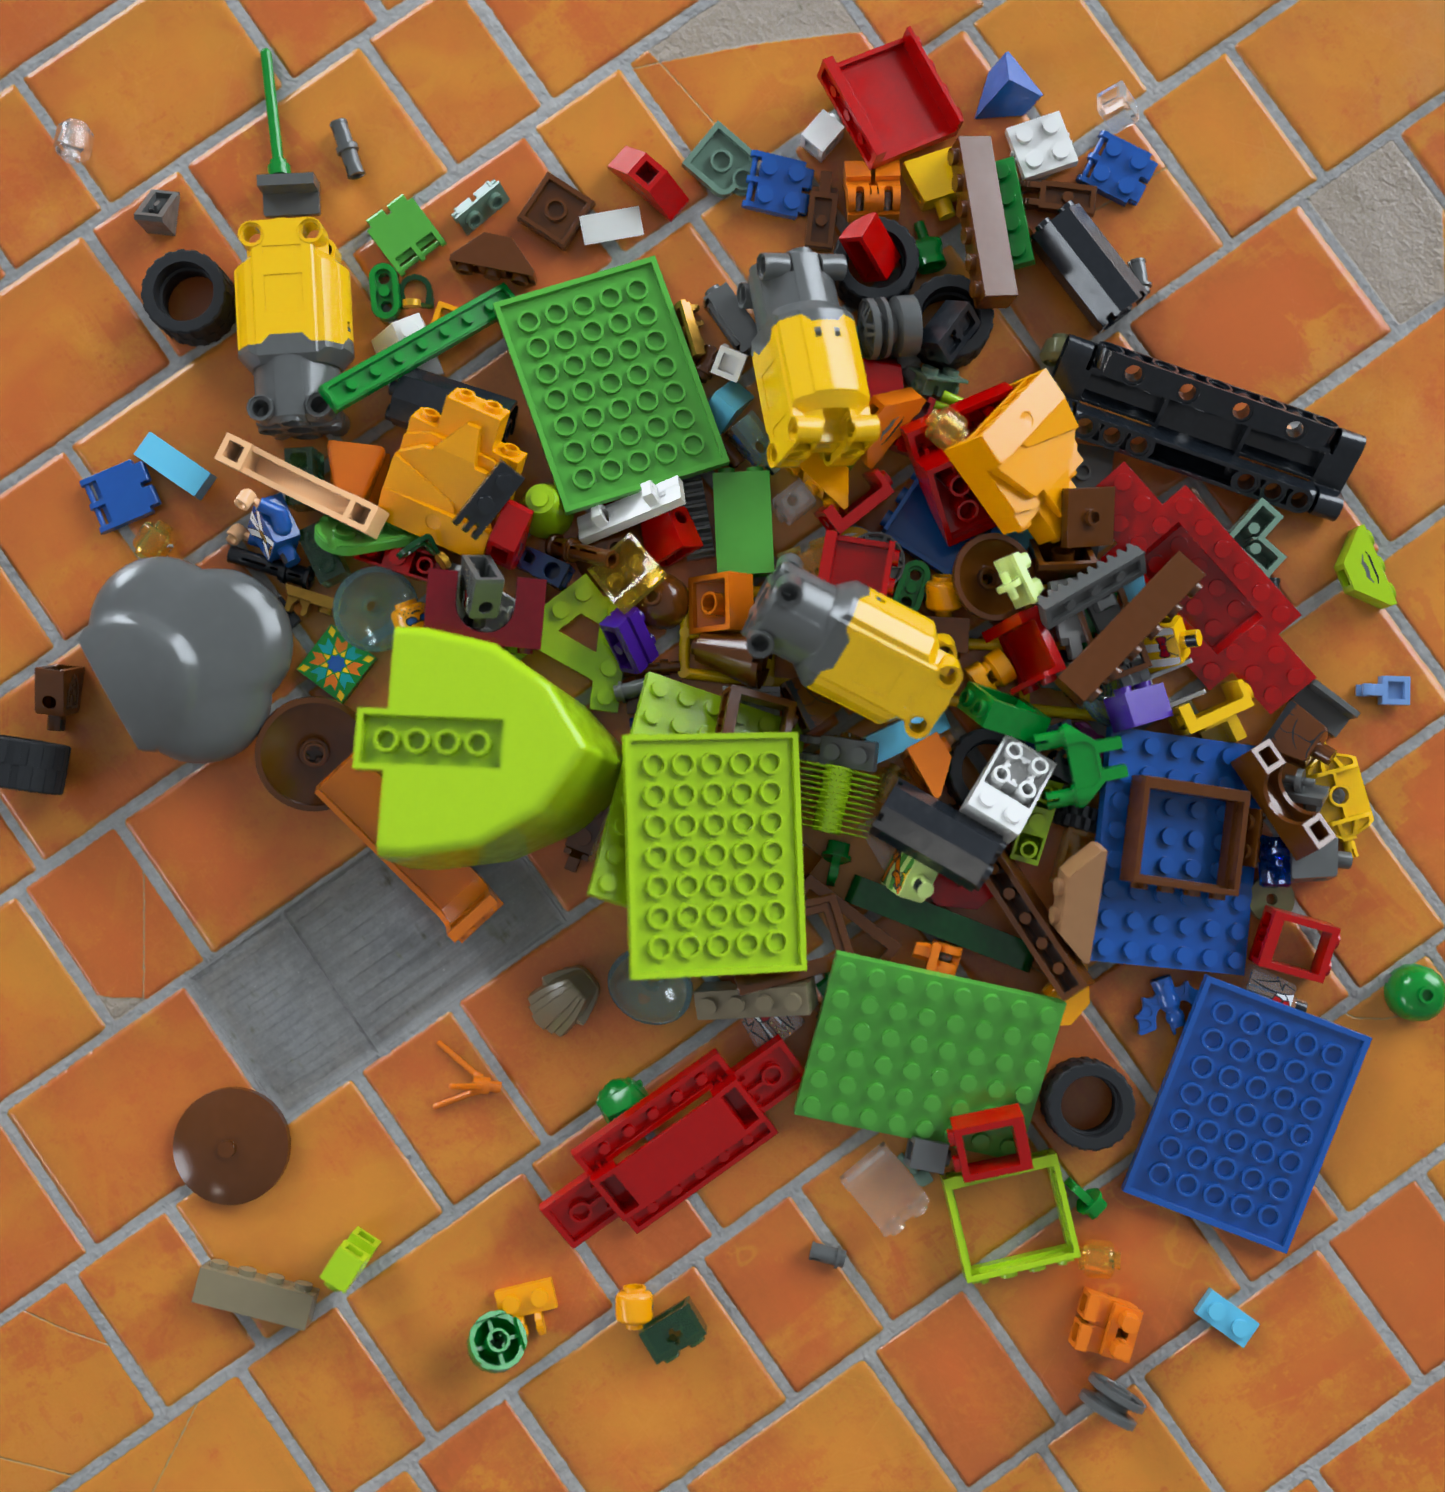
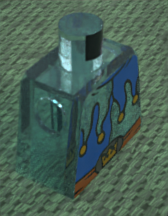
M753 410L725 433L726 436L731 437L730 441L752 466L762 464L766 470H770L771 476L781 469L770 468L768 465L767 447L770 443L769 435L766 433L765 425ZM756 442L763 446V453L756 450Z

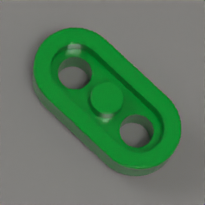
M379 263L369 273L371 308L379 320L391 322L397 319L401 313L399 276L391 265ZM383 277L390 278L387 284H381ZM387 304H391V310L388 312H384V306Z
M920 560L908 562L905 565L901 578L898 580L892 599L901 603L902 598H908L911 601V606L908 608L917 612L925 595V584L930 580L931 576L928 565ZM917 571L920 574V579L917 581L912 580L910 573Z

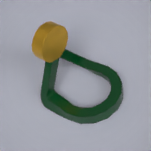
M413 274L408 275L400 283L401 310L414 308L432 309L434 307L433 288L427 278L422 275ZM417 280L425 284L427 289L426 303H421L420 299L415 298L405 299V287L409 282Z
M425 534L412 541L396 555L399 560H402L419 548L424 547L435 557L442 569L447 570L452 566L447 555L439 551L430 534Z

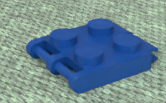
M1101 130L1098 135L1099 141L1094 151L1090 152L1087 156L1088 163L1082 174L1077 176L1075 181L1078 184L1096 186L1097 194L1123 207L1127 203L1137 206L1147 187L1145 184H1148L1158 164L1150 159L1151 153L1105 130ZM1104 142H1106L1107 144H1106V146H1105V148H1104V150H1103L1101 156L1098 155V153L1100 152V150H1101V148H1102ZM1095 164V167H1094V169H1093V171H1092L1090 177L1088 178L1087 175H1088V173H1089V171H1090L1092 165Z
M751 150L752 165L750 175L746 177L748 188L746 200L742 201V208L790 220H795L797 215L806 217L810 195L801 192H810L812 189L815 170L806 168L807 162L759 150ZM758 160H760L759 174L755 176ZM756 185L754 201H751L753 187Z
M127 460L79 482L81 488H85L91 504L89 507L91 511H95L101 526L99 528L101 535L108 534L155 514L154 508L162 504L154 485L151 484L144 487V484L152 481L145 462L134 463L132 460ZM92 485L94 486V489H95V491H96V494H97V496H98V498H99L98 501H96V498H95V496H94V494H93V491H92V489H91V486H92ZM102 508L109 522L108 524H106L100 509Z

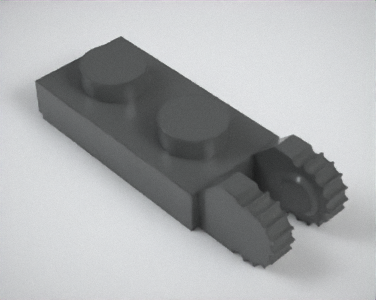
M800 735L801 742L821 744L820 754L810 751L799 752L800 760L819 762L824 765H838L868 772H875L877 770L879 742L833 735Z

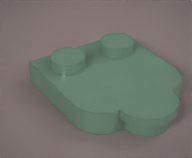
M717 121L683 161L681 167L717 197L725 198L733 193L738 196H746L748 188L746 177L750 175L752 158L750 154L752 149L720 121Z

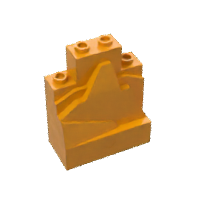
M1045 368L1009 384L1014 390L965 441L944 450L947 457L1003 535L1014 531L1021 533L1028 529L1038 545L1050 541L1056 543L1061 540L1062 488H1076L1071 478L1077 474L1076 469L1084 461L1077 451L1078 444L1074 440L1076 428L1079 426L1065 395Z
M456 388L446 396L441 415L435 409L421 407L412 414L407 431L403 436L401 447L393 456L378 503L380 508L389 513L386 522L419 537L430 534L437 545L457 554L485 555L488 538L501 510L477 540L471 537L472 532L477 526L473 525L465 533L461 528L467 519L464 517L458 526L453 524L452 520L500 459L519 474L522 473L528 453L521 451L514 444L501 442L511 411L503 408L496 401L485 400L475 396V393L469 389ZM515 493L511 496V500L514 499Z

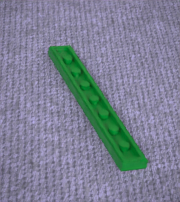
M503 282L319 386L318 392L334 413L337 414L496 323L498 320L493 303L515 297V295Z

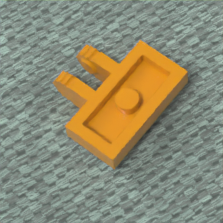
M552 1277L497 1289L494 1292L498 1310L506 1311V1314L517 1317L526 1330L527 1339L529 1338V1327L526 1322V1315L535 1313L537 1332L539 1335L546 1334L543 1311L558 1307Z

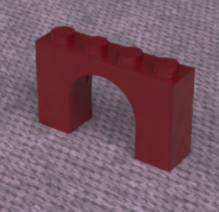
M428 569L424 628L494 643L504 650L505 647H516L517 653L534 655V649L541 650L547 580L517 577L515 606L510 620L498 630L480 632L467 626L458 614L456 599L459 571Z

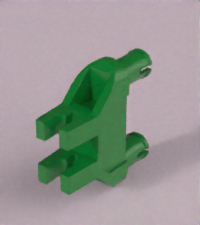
M1066 723L1061 724L1059 730L1033 734L1035 743L1047 740L1044 743L1034 744L1037 753L1063 747L1064 750L1066 749L1072 779L1070 788L1045 792V799L1048 801L1046 802L1048 811L1074 805L1079 809L1084 808L1105 781L1129 777L1127 765H1124V763L1102 767L1099 753L1123 748L1122 739L1119 735L1094 740Z

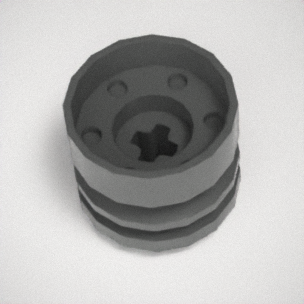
M912 294L892 296L889 302L885 297H877L875 300L873 298L862 299L858 309L857 328L860 348L865 359L874 360L878 356L880 359H885L890 356L891 352L895 357L917 356L920 352L923 338L922 314L917 298Z

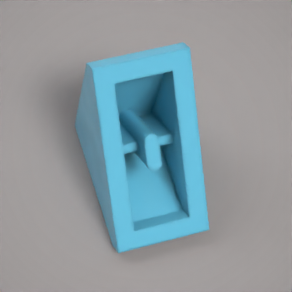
M729 381L718 389L708 402L720 435L730 427L755 397L742 385L733 381Z

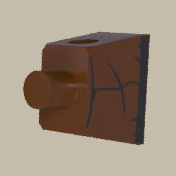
M798 677L787 680L779 686L784 699L797 702V723L803 734H807L843 707L803 686Z
M1293 700L1289 701L1261 741L1262 743L1270 738L1285 762L1304 769L1308 767L1313 758L1329 765L1337 753V750L1324 743L1328 738V729Z

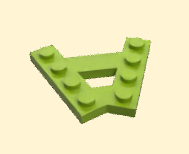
M584 574L545 604L541 650L539 651L592 680L589 710L618 713L619 702L616 701L613 685H617L618 681H622L623 671H621L600 625L596 652L559 630L580 614L599 624L607 616H610V613L618 606H631V600L603 596L587 574ZM505 647V651L518 660H522L528 655L517 653L516 647Z

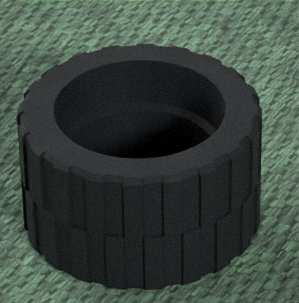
M880 217L901 255L899 259L901 265L900 276L896 282L889 286L871 288L859 283L848 269L849 256L840 240L838 239L834 254H844L847 260V272L844 280L834 281L837 296L846 303V306L857 310V312L862 299L873 298L875 300L877 297H885L889 302L892 296L909 295L919 269V249L909 230L893 219L889 220L886 217Z
M180 249L174 252L170 251L161 258H157L154 264L146 271L145 278L141 284V299L143 300L144 310L148 313L149 318L169 337L174 338L183 345L187 344L197 347L217 342L225 334L229 333L232 325L236 322L234 284L209 256L195 250ZM192 277L210 279L213 283L214 293L208 309L202 315L192 320H174L169 314V299L175 287L182 281Z
M944 274L943 276L933 277L930 281L923 283L920 289L914 293L919 302L922 315L927 306L938 301H969L981 321L979 327L950 365L945 362L927 359L926 355L932 351L927 348L920 349L917 357L920 358L921 362L934 366L939 370H942L943 367L958 369L968 365L980 354L993 328L994 310L975 309L974 299L970 297L969 293L971 281L963 275Z
M980 728L964 734L951 745L952 751L949 753L952 758L944 784L948 789L949 795L954 798L959 806L963 805L970 792L962 777V764L966 755L978 745L994 744L998 746L1005 734ZM1017 739V740L1021 741L1022 743H1024L1025 745H1027L1025 741L1020 740V739Z
M0 735V788L62 795L64 793L71 747L51 742Z
M1084 1056L1080 1058L1072 1057L1058 1063L1053 1070L1049 1071L1045 1081H1043L1041 1094H1039L1041 1113L1053 1132L1070 1146H1075L1084 1151L1108 1149L1116 1142H1120L1132 1127L1131 1124L1135 1118L1136 1106L1132 1093L1133 1090L1122 1074L1104 1062ZM1085 1076L1097 1077L1103 1080L1111 1090L1112 1105L1106 1119L1098 1126L1087 1130L1076 1129L1069 1125L1062 1115L1061 1102L1063 1095L1069 1085L1075 1080Z

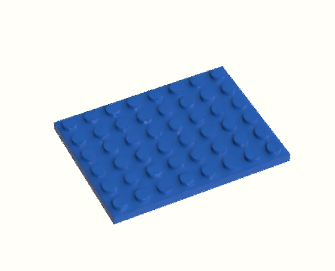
M1107 726L1106 737L1121 736L1123 748L1104 752L1103 767L1124 763V765H1127L1129 777L1105 781L1100 788L1095 842L1102 845L1108 852L1090 961L1244 976L1251 913V888L1253 887L1255 868L1242 866L1239 896L1226 895L1225 901L1209 899V893L1201 892L1200 897L1182 895L1183 889L1175 888L1174 894L1156 891L1157 885L1148 884V890L1130 888V882L1121 881L1119 877L1132 775H1149L1249 791L1230 762L1255 746L1136 729H1127L1113 733L1112 726ZM1150 790L1140 874L1216 885L1226 802ZM1251 795L1249 808L1261 809Z
M1205 974L1122 1183V1191L1287 1254L1372 1038Z

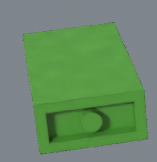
M760 466L748 467L746 471L735 472L734 468H720L718 473H712L717 573L733 571L753 574V578L768 577L774 571L770 470H763V467Z

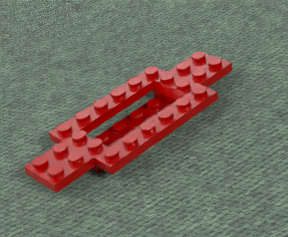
M1123 461L1095 486L1115 487L1113 539L1117 542L1097 561L1107 563L1106 556L1117 557L1116 550L1118 549L1126 552V545L1129 543L1134 546L1137 545L1145 552L1147 573L1144 574L1146 585L1178 551L1206 574L1200 581L1203 587L1192 599L1186 596L1180 602L1183 608L1177 615L1183 618L1185 630L1199 629L1203 637L1202 645L1190 648V655L1187 659L1192 658L1193 662L1187 664V666L1209 691L1233 672L1238 679H1243L1244 683L1249 684L1254 697L1271 715L1317 678L1279 635V633L1301 616L1300 612L1186 485L1162 504Z
M779 1034L732 1067L728 1065L716 1048L712 1049L570 1150L572 1157L585 1172L540 1203V1211L572 1249H575L618 1217L623 1222L626 1221L634 1232L638 1234L779 1133L765 1112L799 1089L804 1071L803 1066ZM710 1090L712 1097L616 1164L613 1160L615 1157Z

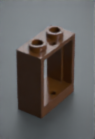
M731 684L722 692L715 733H734L740 700L782 711L779 732H792L798 721V712H796L797 702Z

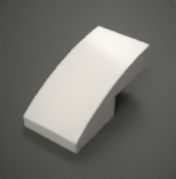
M639 206L579 216L584 246L644 235Z

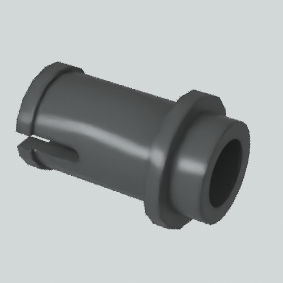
M1135 258L1127 262V266L1147 292L1150 293L1152 283L1148 281L1145 258Z
M645 677L626 683L618 681L617 685H613L616 701L627 703L628 699L640 697Z
M813 1241L808 1260L834 1265V1269H837V1267L843 1268L847 1250L841 1249L842 1246L839 1245L838 1248Z

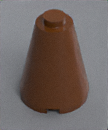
M742 632L701 633L698 638H694L691 654L694 655L695 661L750 688H762L769 673L766 665L768 659L772 660L773 653L764 658L753 657L747 650V639L741 634Z

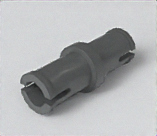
M339 118L333 120L329 125L337 143V155L342 157L348 179H359L366 173L358 155V144L353 141L347 119Z

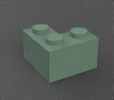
M1260 498L1249 506L1227 532L1269 578L1287 557L1265 537L1284 516L1264 498Z

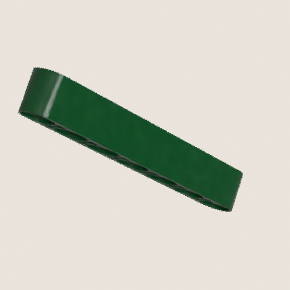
M856 874L852 878L844 899L846 902L1028 973L1035 959L1024 941L1018 937L925 901L919 903L902 898L889 890L887 886Z

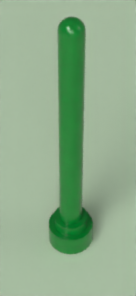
M263 48L260 52L272 153V159H270V164L267 166L268 174L291 173L290 164L283 157L272 53L268 48Z

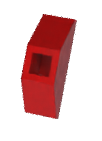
M625 146L607 166L610 171L670 222L690 202L669 172L646 152Z
M509 499L503 506L488 538L485 555H491L496 564L508 570L517 569L516 566L524 552L534 511L523 504Z
M404 547L353 556L355 560L386 572L425 583L428 581L429 568L441 569L435 557L428 551L421 549L416 550L402 560H399L396 555Z

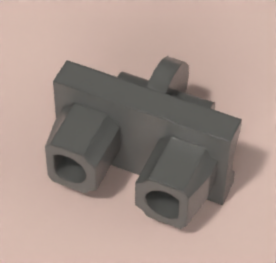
M1298 768L1295 776L1286 774L1284 780L1282 779V783L1290 799L1295 803H1302L1304 810L1321 812L1322 806L1329 795L1330 787L1316 785V779L1307 778L1306 769Z

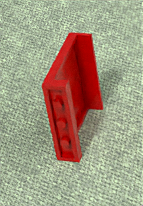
M911 26L906 28L902 38L837 63L833 56L822 60L817 77L869 170L955 137L964 122L960 108L952 100L947 85L940 79L934 62L928 58L923 49L921 39L915 35Z

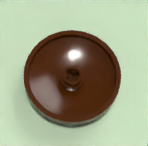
M321 696L297 698L278 707L264 722L255 744L256 768L266 789L277 800L292 808L303 811L329 810L330 808L315 794V789L324 778L354 752L357 714L345 704Z
M244 1087L221 1088L197 1099L182 1115L173 1139L174 1161L182 1180L198 1196L207 1201L222 1205L247 1203L265 1194L283 1175L291 1152L290 1130L281 1110L265 1095Z

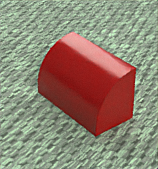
M877 212L858 218L839 237L842 246L863 282L888 280L901 255Z

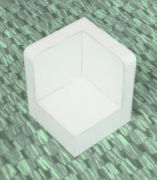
M722 344L712 366L711 373L738 383L741 381V374L748 355L730 348L727 344Z

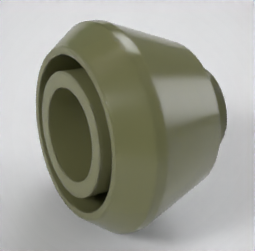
M1055 333L1052 335V338L1046 340L1039 354L1043 364L1055 367L1068 334Z

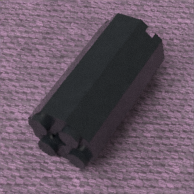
M1070 200L1058 210L1059 215L1052 220L1047 217L1035 227L1036 232L1031 236L1032 247L1099 334L1126 316L1131 311L1132 304L1135 302L1138 305L1149 293L1079 203L1074 204Z
M416 368L390 383L388 394L392 398L391 403L386 409L385 420L391 421L393 425L407 429L411 415L421 407L432 408L441 415L446 396L456 388H465L473 391L475 396L485 400L496 401L503 408L511 411L501 441L503 443H510L507 442L509 434L513 435L519 407L517 400Z
M901 778L895 784L868 832L971 892L974 889L977 891L981 889L992 873L994 863L1001 856L1007 845V842L1002 840V835Z

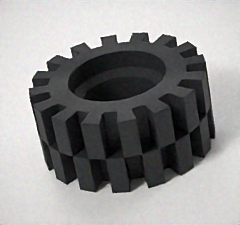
M1074 805L1056 808L1051 823L1096 834L1098 809L1089 806L1079 809Z

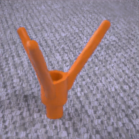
M437 1041L438 1047L472 1075L471 1083L449 1084L450 1090L469 1091L435 1103L432 1106L433 1109L436 1110L472 1096L488 1095L489 1092H501L502 1082L492 1081L491 1077H484L481 1072L475 1070L442 1041Z

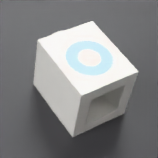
M822 109L802 132L800 146L822 163L843 138L845 127L842 120L836 114H829Z

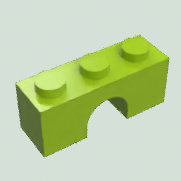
M357 1226L348 1239H345L337 1248L319 1277L324 1280V1284L332 1291H341L345 1294L363 1272L382 1241Z

